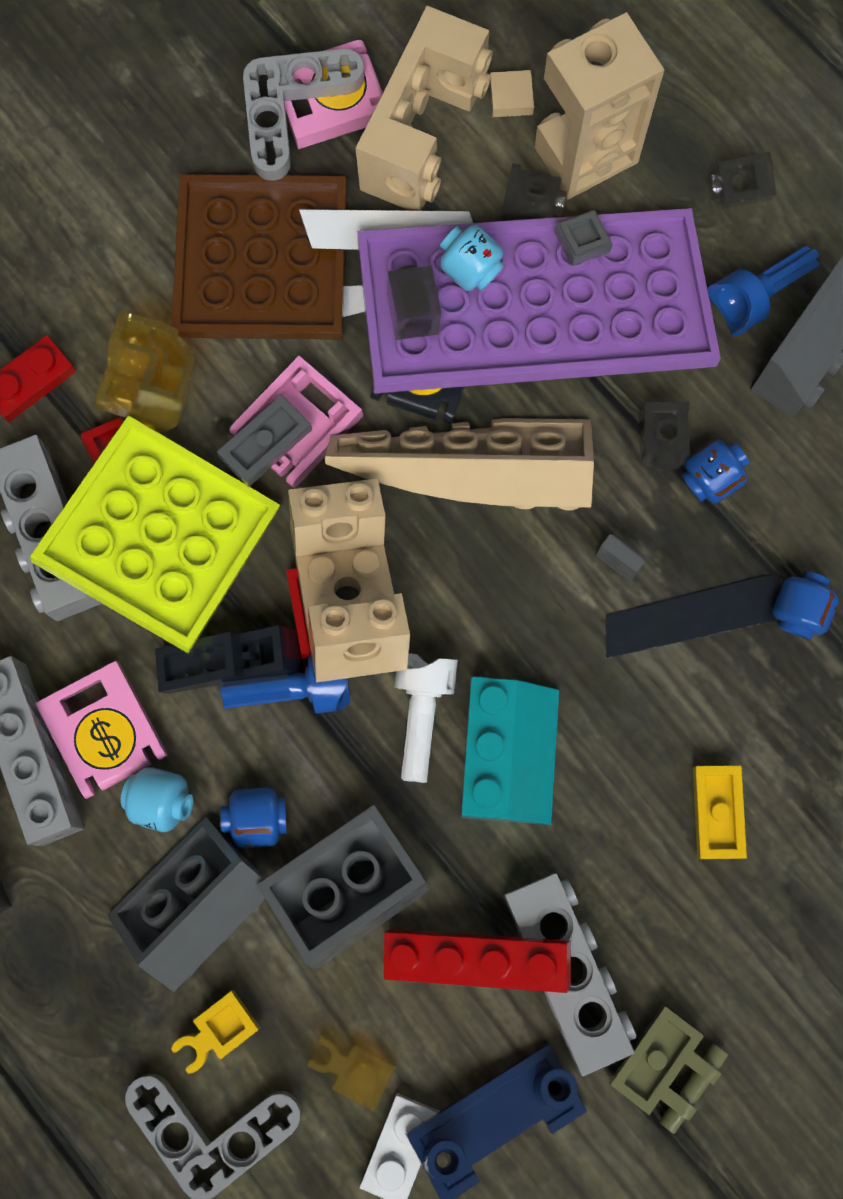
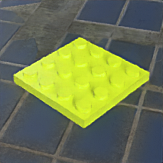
M128 415L30 555V559L35 565L189 654L277 514L280 504L251 487H247L241 481Z

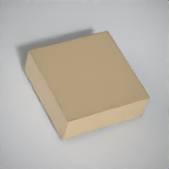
M531 70L491 72L492 117L533 115L534 101Z

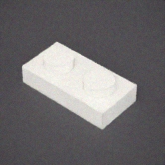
M396 1093L362 1179L360 1189L383 1199H408L421 1163L405 1133L440 1111Z

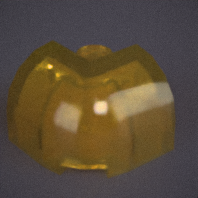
M120 311L108 341V365L95 397V409L126 418L129 415L156 432H165L176 427L182 416L193 383L195 354H192L190 346L178 335V329L160 321Z

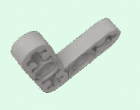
M337 49L254 59L247 64L243 73L250 150L255 171L261 178L275 181L283 178L290 169L291 157L284 101L347 95L359 90L364 83L365 73L363 60L357 52L351 49ZM342 66H349L351 71L350 77L342 78ZM322 67H327L329 81H324ZM309 68L315 72L316 77L309 84H299L294 81L293 75L299 69ZM260 75H267L269 97H261L258 84ZM272 111L279 116V119L274 126L262 128L256 123L257 116L261 112ZM265 141H273L277 157L274 165H267Z
M155 1073L145 1074L132 1082L125 1095V1104L130 1115L180 1187L191 1199H211L292 1135L302 1118V1106L298 1098L287 1091H276L267 1096L210 1142L172 1086L163 1076ZM141 1085L147 1090L154 1086L158 1089L160 1094L155 1098V1103L161 1112L167 1109L169 1105L174 1110L173 1113L163 1118L156 1127L150 1121L159 1115L151 1104H147L144 1107L139 1104L138 1099L143 1094L140 1088ZM276 1103L280 1108L287 1104L292 1110L287 1117L290 1125L285 1127L282 1122L274 1124L265 1133L268 1137L272 1138L269 1143H266L261 1129L251 1122L250 1119L256 1116L259 1125H261L273 1113L271 1104ZM176 1122L183 1124L189 1133L186 1147L177 1150L170 1148L164 1141L165 1127L170 1123ZM244 1131L253 1137L255 1151L252 1156L241 1159L232 1154L229 1148V1141L233 1134ZM218 1147L222 1160L234 1171L229 1174L226 1165H223L210 1179L212 1187H209L205 1182L197 1186L193 1181L197 1174L195 1165L198 1164L202 1169L208 1168L219 1157V1155L212 1151Z

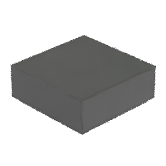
M595 210L563 220L555 225L554 233L572 266L610 253L613 244Z
M611 534L603 542L596 554L598 559L629 582L634 579L646 562L644 557Z

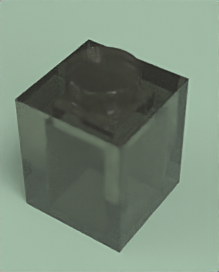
M408 265L395 271H388L387 299L395 340L439 335L441 308L432 266L417 267Z

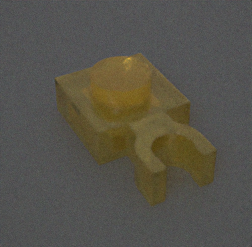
M322 1035L318 1043L330 1049L331 1060L327 1063H321L311 1057L307 1066L321 1073L333 1072L338 1075L332 1089L374 1112L396 1065L356 1043L348 1056L340 1051L336 1042Z

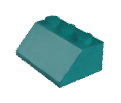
M471 678L461 818L551 825L559 690L518 680Z

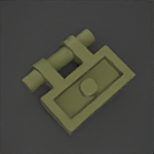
M662 1005L632 1047L635 1054L623 1060L608 1083L648 1115L651 1114L660 1100L670 1106L659 1123L675 1134L685 1119L690 1121L696 1113L697 1109L694 1105L709 1083L714 1086L722 1075L718 1070L729 1055L715 1044H712L703 1059L693 1051L704 1036L666 1006ZM684 1064H686L694 1072L677 1094L669 1086Z

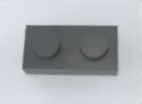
M281 394L221 447L217 454L239 479L249 487L312 431V426Z

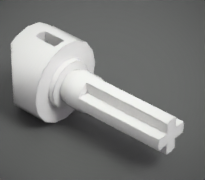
M408 654L407 670L396 671L394 688L404 689L407 694H412L409 701L401 779L404 781L427 782L436 708L435 697H441L442 694H454L458 660L439 658L434 663L427 664L417 654Z

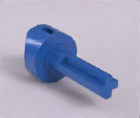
M806 245L757 276L747 270L738 269L710 285L707 289L709 299L723 315L730 330V335L734 337L739 336L757 323L765 320L770 311V297L819 267V263L816 260L820 256L816 249L811 251Z
M308 654V666L305 668V673L296 672L221 682L222 687H220L224 709L298 700L308 696L309 701L313 702L316 714L337 712L350 704L348 678L316 683L311 654Z

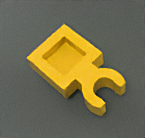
M232 990L193 1020L200 1030L198 1035L188 1034L181 1037L173 1044L171 1050L176 1053L186 1045L192 1046L196 1050V1060L185 1069L190 1074L199 1070L206 1063L211 1049L214 1050L221 1060L257 1032L260 1026L236 992Z

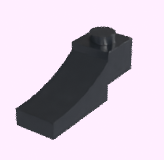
M280 625L242 634L226 632L197 639L189 654L174 645L155 649L158 691L166 694L221 685V682L301 672L297 630Z

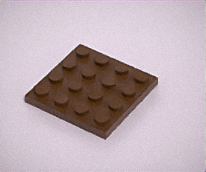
M180 174L171 332L174 338L343 340L345 249L312 248L299 210H346V176L285 175L281 179L271 181L265 180L259 175Z

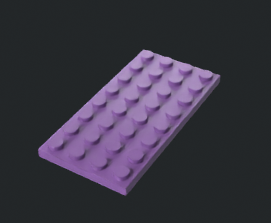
M692 208L598 215L613 244L611 251L574 266L569 262L554 233L556 223L572 217L357 231L374 393L717 367L721 357ZM471 225H478L503 248L504 254L500 261L505 266L483 291H480L477 287L471 291H465L440 267V259L445 253L440 244L456 226L464 231Z

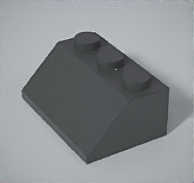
M843 256L772 356L751 389L752 392L792 418L797 415L803 406L809 410L812 409L826 389L819 384L824 375L828 373L834 376L843 364Z
M375 805L257 884L305 964L315 970L431 890Z
M205 817L107 916L137 965L171 991L175 992L187 978L194 974L196 969L220 944L225 942L230 934L262 904L265 898L257 884L266 878L234 846L231 840L224 833L222 834V831L209 818Z

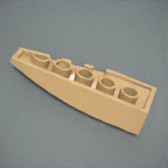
M503 418L491 420V427L470 429L468 422L452 423V431L439 433L428 431L427 426L412 427L403 432L399 437H391L390 433L386 430L331 435L325 455V464L368 480L378 479L379 483L395 488L461 502L514 506L519 509H532L534 507H558L563 510H575L579 507L591 508L594 468L591 419Z

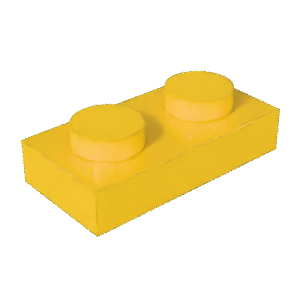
M742 766L693 767L697 859L747 858Z

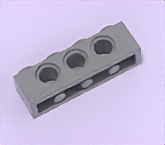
M37 435L0 448V494L6 505V508L1 509V515L8 531L11 534L16 533L21 547L15 549V553L22 570L25 573L30 572L35 587L30 588L31 598L39 613L45 612L55 621H60L102 604L58 577L49 578V572L31 562L30 555L42 540V538H35L36 528L43 522H51L52 525L68 502L48 447ZM36 483L35 492L28 498L20 499L22 489L28 484Z
M10 656L0 660V768L27 845L45 846L84 830L85 827L54 740L35 705L39 698L27 664Z
M552 873L504 894V899L521 938L546 939L540 931L541 919L550 912H556L563 918L565 927L561 936L550 940L571 941V957L579 958L583 964L581 978L571 983V990L568 993L544 992L579 1074L583 1077L635 1054L630 1044V1040L636 1038L635 1031L625 1011L617 1014L610 997L617 993L615 985L606 966L598 969L591 951L597 949V944L587 922L579 925L572 910L573 906L578 905V900L569 880L566 878L560 881L557 873ZM588 1002H596L602 1009L601 1021L591 1028L581 1026L578 1019L580 1008Z

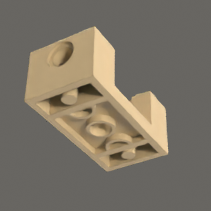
M426 6L356 146L361 191L409 211H422L426 201L430 203L434 201L441 183V179L437 177L441 157L435 155L437 151V137L413 128L411 122L415 114L421 115L423 113L429 96L468 112L471 111L476 98H484L491 81V75L487 73L493 55V51L488 49L489 30Z
M627 12L612 20L603 19L599 21L589 32L573 40H562L547 53L544 80L564 109L565 114L561 116L558 112L553 113L537 126L534 148L567 200L637 164L640 158L665 69ZM590 62H599L603 65H593Z
M378 479L288 490L290 530L316 683L407 670L410 631L402 593L394 594L384 548L385 511ZM350 586L357 589L360 594L352 600H343L337 597L335 592L341 587Z

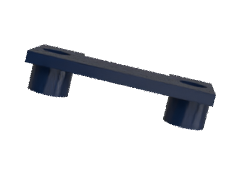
M546 1044L405 1133L439 1199H455L480 1182L472 1168L473 1164L542 1119L549 1132L554 1134L586 1113L587 1110L578 1096L576 1079L570 1072L562 1068L550 1044ZM552 1081H556L559 1084V1092L556 1095H551L548 1091V1085ZM442 1152H446L449 1156V1162L444 1167H440L437 1164V1156Z

